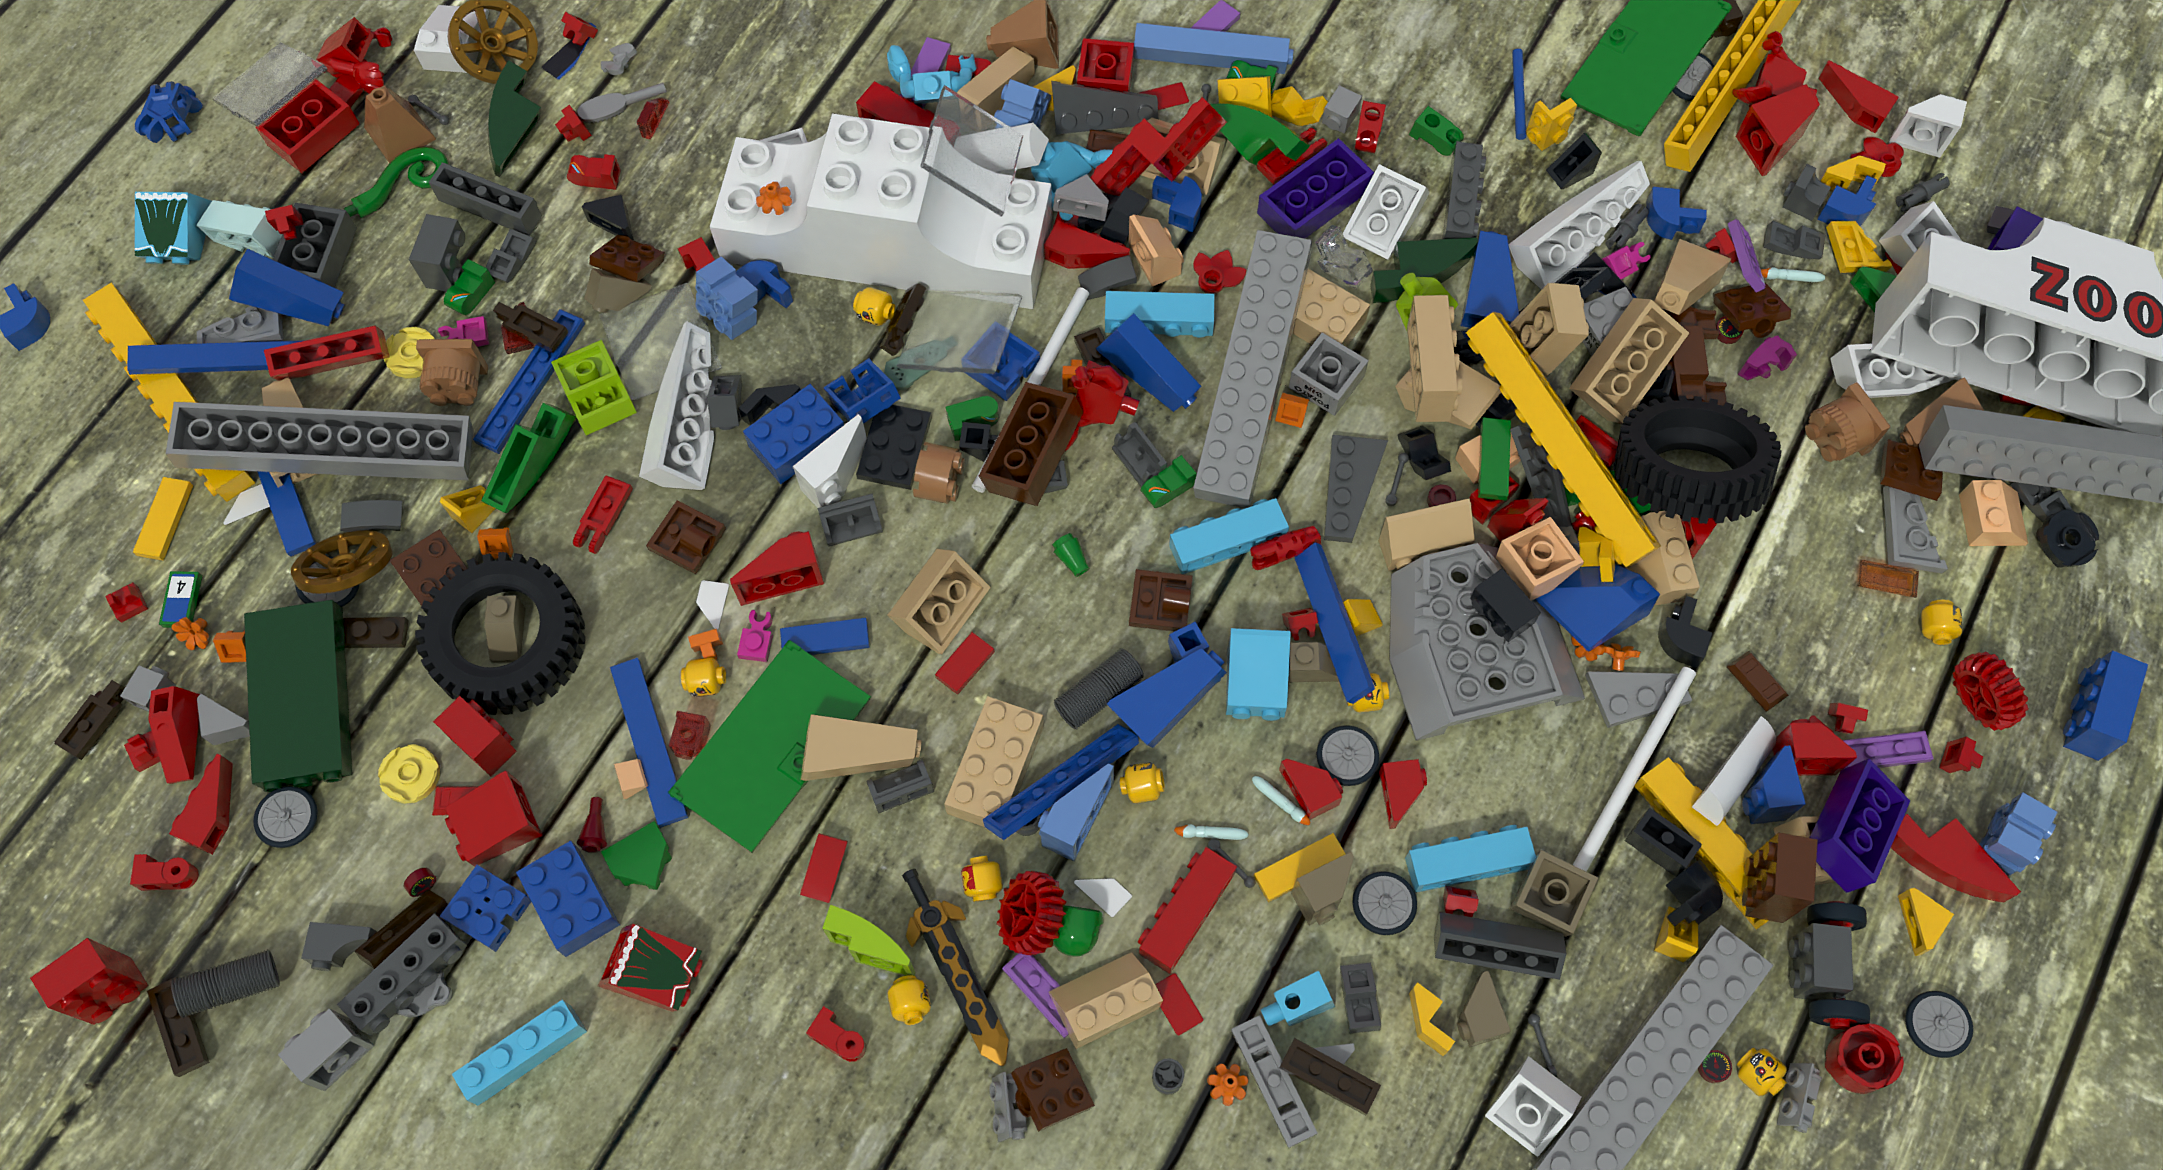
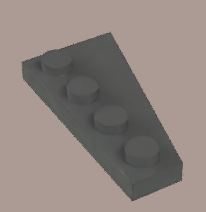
M1051 81L1056 135L1090 131V129L1105 130L1134 127L1144 118L1146 120L1151 118L1159 120L1156 95L1128 91L1118 92L1107 88L1099 87L1097 89L1084 87V85H1068Z
M1518 425L1510 429L1534 499L1546 498L1548 500L1543 511L1545 516L1542 518V521L1551 517L1558 527L1572 526L1560 470H1555L1546 458L1548 453L1543 445L1538 446L1531 437V428Z
M1332 435L1324 540L1352 543L1388 440Z

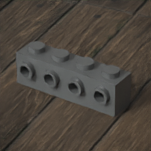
M1456 142L1451 160L1442 239L1477 238L1479 223L1475 222V216H1479L1481 209V200H1477V195L1482 193L1484 178L1479 177L1480 172H1484L1486 156H1482L1483 145Z
M443 162L429 181L438 201L530 236L542 217L534 198Z
M1439 912L1434 935L1435 958L1560 980L1567 954L1563 933Z
M433 914L337 1005L360 1031L370 1036L374 1033H379L388 1026L390 1018L396 1012L407 1008L413 1002L414 995L423 987L431 985L438 978V973L447 964L450 965L461 957L462 950L467 944L444 920Z

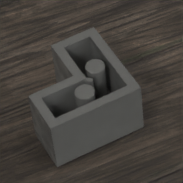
M426 214L408 260L426 288L447 292L451 286L455 285L456 280L464 271L457 258L460 247L465 243V232L457 219Z

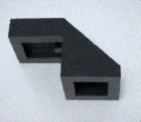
M1125 187L1112 207L1100 236L1126 246L1129 241V216H1141L1148 205L1149 199Z
M796 384L757 388L739 407L743 421L748 425H752L769 407L772 410L801 389Z
M963 422L959 450L985 462L998 435H992L991 425Z
M1420 426L1397 434L1404 452L1409 456V462L1414 472L1424 480L1451 472L1450 461L1438 454L1435 436L1432 431L1424 426Z

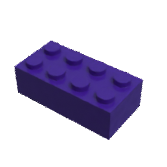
M1338 138L1259 195L1257 214L1277 234L1305 239L1360 199L1373 177L1374 171Z
M1870 758L1840 771L1810 838L1818 840L1816 862L1846 893L1876 883L1910 804V800Z

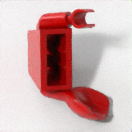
M353 17L324 41L314 61V65L319 72H329L336 78L343 74L353 76L360 87L370 94L374 89L384 86L382 72L379 70V65L374 62L363 61L372 39H377L380 47L391 46L392 37L390 31L384 27L372 31L371 28H366Z
M1778 31L1768 34L1767 40L1763 42V49L1772 51L1770 54L1768 53L1760 69L1755 87L1733 89L1732 91L1737 99L1749 104V107L1804 84L1807 72L1788 57L1781 46L1783 37ZM1809 87L1812 93L1816 95L1817 89Z
M1089 360L1086 368L1079 366L1075 370L1076 375L1071 377L1073 386L1078 389L1076 398L1083 410V414L1065 451L1076 441L1079 428L1090 424H1114L1118 411L1135 416L1140 400L1124 395L1129 382L1111 366H1101Z

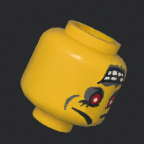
M867 287L857 293L853 303V310L856 312L859 320L876 326H882L888 319L891 320L893 318L895 304H893L892 296L888 292Z
M712 657L692 659L681 670L682 687L684 691H688L693 697L716 695L719 693L722 684L726 683V670L724 666H719L717 660Z
M1370 673L1375 690L1354 704L1347 702V705L1352 706L1354 711L1359 713L1379 711L1383 708L1384 700L1389 699L1388 683L1381 682V678L1377 673Z
M902 976L896 979L888 990L891 1015L897 1021L904 1022L906 1025H915L920 1023L923 1017L931 1010L927 985L924 981L917 979L916 976Z
M1752 1048L1737 1063V1066L1740 1068L1738 1070L1739 1079L1757 1096H1764L1768 1092L1775 1096L1787 1083L1783 1079L1786 1074V1066L1766 1048L1759 1050Z

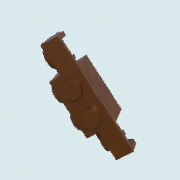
M1689 307L1678 315L1663 309L1689 332L1686 339L1663 369H1673L1675 371L1671 386L1673 401H1677L1678 396H1686L1687 400L1693 401L1694 396L1702 397V402H1709L1710 398L1718 400V405L1724 406L1727 402L1725 394L1726 382L1705 381L1709 371L1704 339H1717L1719 336V330L1716 329L1715 322L1716 310H1701Z

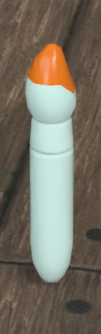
M1775 267L1761 269L1763 278L1769 280L1776 278L1803 282H1821L1825 280V276L1819 272L1777 269Z
M1259 776L1252 777L1255 787L1281 809L1290 814L1292 819L1303 825H1310V819L1303 809L1296 807L1292 801L1265 779Z
M1192 824L1175 827L1174 829L1177 835L1184 838L1196 836L1212 839L1242 840L1249 835L1247 831L1239 828L1195 827Z

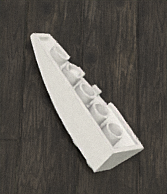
M1636 161L1584 190L1549 213L1508 244L1517 268L1541 290L1548 283H1555L1572 268H1577L1589 257L1595 246L1599 247L1605 240L1604 235L1611 227H1616L1621 220V214L1626 208L1630 209L1650 185L1642 161Z
M688 321L682 327L663 377L649 426L639 477L662 487L703 490L705 489L714 442V431L710 430L707 395L712 383L708 376V367L711 366L710 333Z
M1872 344L1847 345L1830 358L1836 383L1846 390L1848 386L1857 382L1869 398L1909 396L1955 380L1871 353Z

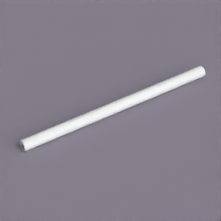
M1077 288L1027 381L1028 383L1040 386L1043 383L1089 296V292L1086 289ZM985 462L972 484V488L981 493L986 490V487L979 478Z
M1683 667L1575 859L1573 866L1586 872L1589 869L1696 676V672L1691 668Z

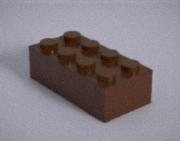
M1025 382L979 474V478L989 493L1038 506L1083 414V410L1074 394Z

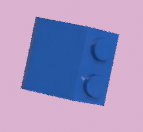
M1784 746L1765 764L1744 794L1742 807L1745 815L1749 816L1751 825L1786 821L1806 804L1791 746Z

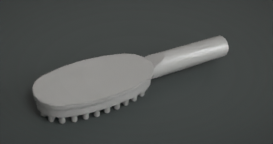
M660 83L626 95L621 93L601 95L581 104L577 110L578 116L585 123L588 122V124L591 122H603L604 119H612L613 116L616 117L617 114L623 113L627 105L666 93L667 91L664 83Z

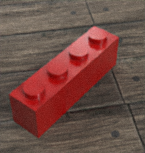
M875 81L856 102L860 118L940 129L945 142L951 149L955 138H959L958 129L954 124L941 120L932 111L922 109L915 105L911 99L903 98L894 93L890 87L882 86Z
M376 325L264 350L269 375L276 380H283L288 377L289 379H295L390 357L384 331Z
M1207 847L1202 854L1198 852L1194 854L1187 868L1191 869L1185 879L1180 877L1171 890V893L1174 894L1169 904L1165 902L1161 904L1154 916L1157 919L1152 930L1147 927L1137 942L1141 945L1139 955L1168 974H1171L1236 873V865Z

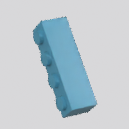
M1106 291L1105 333H1113L1134 313L1153 334H1163L1170 337L1193 335L1198 338L1213 336L1214 294Z
M1262 499L1243 510L1236 508L1229 511L1225 516L1216 519L1210 517L1201 521L1199 525L1190 528L1184 526L1176 529L1173 534H1170L1169 547L1180 573L1186 574L1250 552L1252 546L1287 533L1289 526L1277 499L1269 501Z
M1509 825L1499 829L1498 833L1488 834V831H1480L1471 834L1468 839L1459 840L1458 837H1450L1442 840L1439 845L1430 846L1429 843L1414 845L1411 847L1412 850H1409L1405 860L1413 890L1417 893L1529 870L1536 858L1528 827L1517 828V825Z
M562 999L452 1073V1076L466 1100L479 1106L585 1034L587 1030L573 1007Z

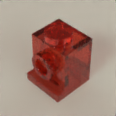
M677 711V719L669 747L676 757L691 760L706 745L711 724L706 716ZM685 732L692 733L689 738H684Z

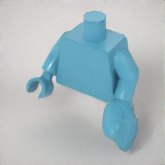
M892 45L887 53L890 74L900 83V91L903 97L914 98L915 104L957 101L956 93L971 81L972 72L977 69L973 54L968 59H964L963 55L959 56L960 73L939 71L916 73L911 76L909 61L901 47Z
M1068 141L1048 142L1040 164L1032 166L1031 172L1035 181L1051 183L1053 207L1056 189L1086 174L1088 175L1092 167L1096 169L1098 165L1104 163L1113 150L1104 149L1094 153ZM1059 212L1061 219L1064 221H1068L1073 217L1072 214Z

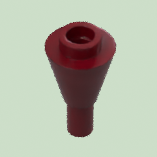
M600 797L591 798L589 815L576 842L583 851L588 853L599 852L607 846L604 823L601 816L603 799Z

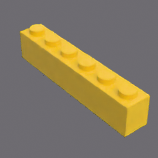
M1668 757L1643 775L1635 784V788L1659 815L1702 844L1694 857L1697 861L1700 859L1717 879L1721 889L1745 916L1746 906L1742 905V895L1745 887L1748 885V876L1744 875V866L1746 859L1752 853L1748 850L1745 840L1729 828L1725 817L1716 826L1692 808L1703 791L1699 787L1693 786L1685 777L1686 774L1683 768ZM1746 917L1756 930L1768 922V920Z

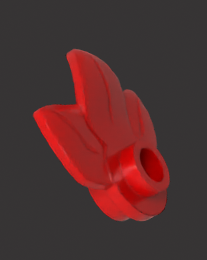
M1867 137L1863 141L1864 151L1850 155V159L1863 156L1885 163L1884 172L1881 176L1892 177L1901 168V158L1904 156V150L1896 142L1886 144L1880 138Z
M1229 250L1222 251L1211 259L1199 252L1193 262L1194 271L1199 276L1198 285L1203 292L1208 294L1219 293L1224 287H1235L1243 281L1246 275L1245 268L1233 267ZM1208 281H1214L1215 283L1210 284Z

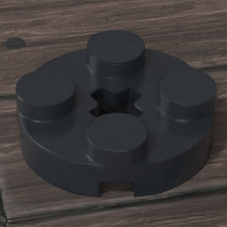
M2066 509L2053 513L2045 519L2042 527L2036 532V537L2045 555L2059 568L2086 564L2094 558L2098 550H2094L2096 546L2095 541L2099 540L2098 529L2092 519L2082 512L2076 513ZM2065 534H2072V545L2067 543Z

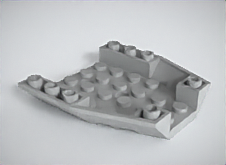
M1475 543L1425 555L1391 574L1389 661L1416 741L1442 735L1448 726L1550 701H1554L1556 706L1585 699L1557 621L1535 599L1532 602L1541 612L1537 621L1509 643L1504 637L1498 636L1493 631L1491 622L1484 614L1481 615L1474 609L1470 597L1475 587L1500 569H1503L1496 559L1499 550L1497 547ZM1453 572H1461L1466 576L1467 581L1457 583L1452 579L1451 574ZM1479 624L1484 628L1485 634L1476 636L1471 633L1469 626ZM1492 677L1501 679L1504 683V688L1501 690L1491 688L1488 679Z

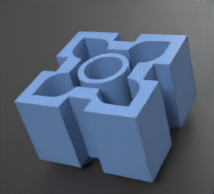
M1010 79L1009 84H1006L1002 90L1001 99L1005 100L1002 111L997 110L994 115L993 125L995 126L993 131L1028 123H1034L1040 129L1042 117L1046 113L1052 95Z
M721 256L696 271V309L709 320L714 319L713 323L720 333L726 334L733 340L756 325L757 310L753 306L757 304L758 289L744 276L741 278L737 276L736 269Z
M2022 792L2013 798L2010 804L2006 803L1996 810L1987 828L1989 830L1986 836L1981 839L1979 845L2007 876L2016 871L2020 873L2027 865L2036 864L2042 856L2041 840L2042 838L2047 840L2055 830L2056 824L2052 822L2057 811Z

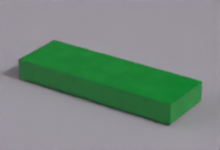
M1483 418L1481 421L1478 498L1504 501L1508 498L1511 420Z

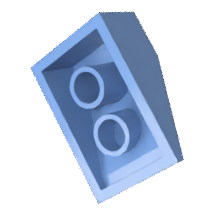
M1105 765L1055 802L1050 812L1044 811L1038 823V827L1041 828L1039 835L1041 836L1042 847L1075 861L1114 784L1113 765Z

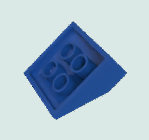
M1615 564L1613 582H1601L1600 566L1580 567V570L1573 572L1554 590L1535 600L1589 652L1647 617L1660 593L1640 574Z

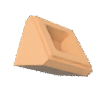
M640 759L614 764L623 799H628L648 787Z

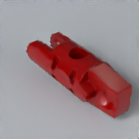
M1314 526L1292 530L1252 546L1250 552L1254 558L1252 559L1253 569L1258 571L1298 556L1315 542L1321 544L1320 533Z

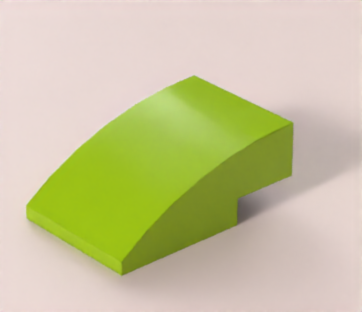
M602 340L551 362L585 435H589L637 413Z
M830 905L822 928L830 942L849 947L848 950L855 962L903 976H915L916 972L910 959L886 933L864 918L845 909Z

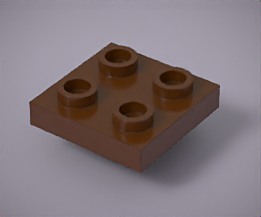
M617 235L590 255L589 265L638 282L664 262L665 252L655 249L652 245L631 240L627 236Z
M1766 282L1765 288L1757 293L1750 285L1714 294V304L1738 331L1749 329L1757 338L1768 336L1775 329L1776 322L1789 320L1791 317V309Z
M1888 439L1883 447L1880 484L1937 501L1942 494L1943 472L1924 468L1920 448Z
M676 500L646 547L649 551L697 574L725 532L726 527L723 523Z
M440 529L389 560L421 606L424 600L433 602L434 599L429 594L433 586L438 590L444 587L439 581L440 578L444 575L450 580L454 578L456 574L452 569L457 565L463 571L468 569Z
M1136 569L1129 626L1174 632L1187 626L1193 576Z
M1067 1048L1016 1068L1011 1072L1018 1088L1015 1093L1017 1107L1023 1116L1032 1117L1038 1132L1086 1112L1095 1106Z

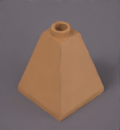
M1033 0L991 27V35H987L986 41L989 51L993 50L996 57H1001L1009 49L1015 47L1022 52L1029 53L1034 58V65L1059 69L1058 25L1048 0Z
M385 85L374 89L370 94L366 95L364 128L389 163L409 149L424 147L436 140L410 102Z
M1965 377L1958 380L1905 425L1903 432L1900 433L1902 443L1919 448V443L1943 405L1984 411Z

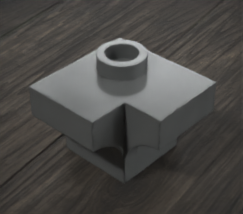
M1806 164L1797 182L1791 181L1783 196L1788 198L1783 208L1812 221L1831 187L1818 180L1816 176L1817 168Z

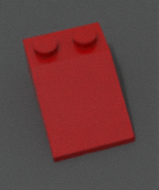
M800 531L793 532L787 537L779 539L730 578L731 586L741 606L824 584L818 557L809 531L804 533Z

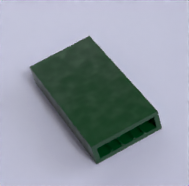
M333 600L244 613L252 784L262 788L264 792H272L288 785L308 787L312 785L313 781L319 780L327 783L342 781V777L353 775L343 608Z

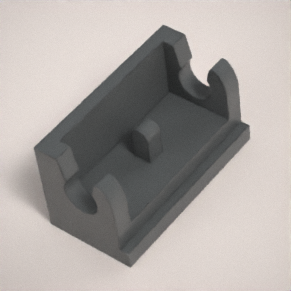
M1133 422L1128 426V432L1124 436H1121L1120 433L1116 434L1112 450L1140 487H1142L1147 480L1159 475L1161 471L1166 469L1167 462L1138 424Z
M873 493L818 508L828 547L883 532Z
M922 759L917 761V764L874 781L872 779L866 781L878 814L934 792L932 782Z

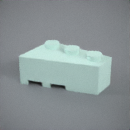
M213 200L196 225L216 243L241 252L247 248L265 257L269 256L274 258L283 235L276 231L266 219L265 211L271 209L267 207L256 208L249 204L239 205L231 201L221 202Z

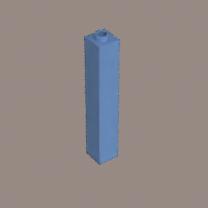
M1136 23L1134 59L1230 68L1232 62L1241 60L1247 62L1250 66L1253 65L1264 69L1268 65L1277 68V73L1285 74L1287 64L1292 65L1293 49H1289V38Z

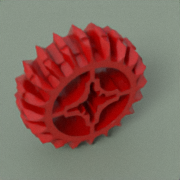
M1985 651L1971 654L1955 666V672L1952 674L1955 679L1953 685L1958 690L1956 695L1960 696L1963 705L1966 706L1975 720L1981 721L1985 728L1990 727L1994 731L2008 729L2026 716L2025 712L2029 708L2026 704L2028 697L2023 692L2025 687L2021 686L2020 678L2015 676L2013 668L2006 666L2004 659L1999 660L1997 655H1990Z
M1037 871L1018 873L1016 879H1010L1009 888H1004L1005 895L1003 899L999 900L1001 907L997 913L1000 914V919L996 923L1001 927L999 936L1003 937V944L1007 945L1009 950L1015 953L1029 956L1045 953L1047 947H1053V939L1059 938L1058 929L1064 927L1062 917L1066 913L1063 912V906L1067 902L1062 899L1064 890L1059 888V881L1054 880L1053 876H1049L1047 873Z

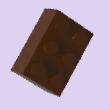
M1777 833L1746 859L1744 875L1748 876V885L1745 887L1742 895V905L1746 906V917L1784 923L1814 902L1817 839Z

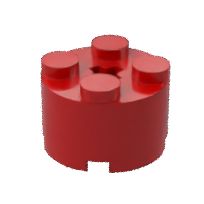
M1859 1024L1833 1037L1826 1050L1825 1068L1833 1079L1846 1090L1867 1094L1895 1082L1903 1070L1904 1060L1898 1047L1899 1043L1890 1031L1876 1024Z

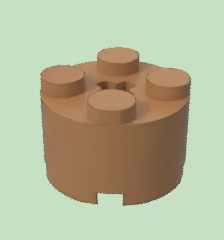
M925 442L923 445L927 451H920L916 465L914 481L919 482V490L913 489L914 497L948 504L950 501L956 502L959 492V485H956L957 475H962L965 458H962V453H960L958 448Z

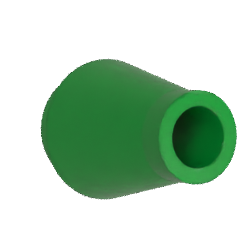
M1072 533L1062 536L1052 544L1055 549L1053 553L1072 571L1075 577L1084 574L1090 569L1077 537L1074 538Z

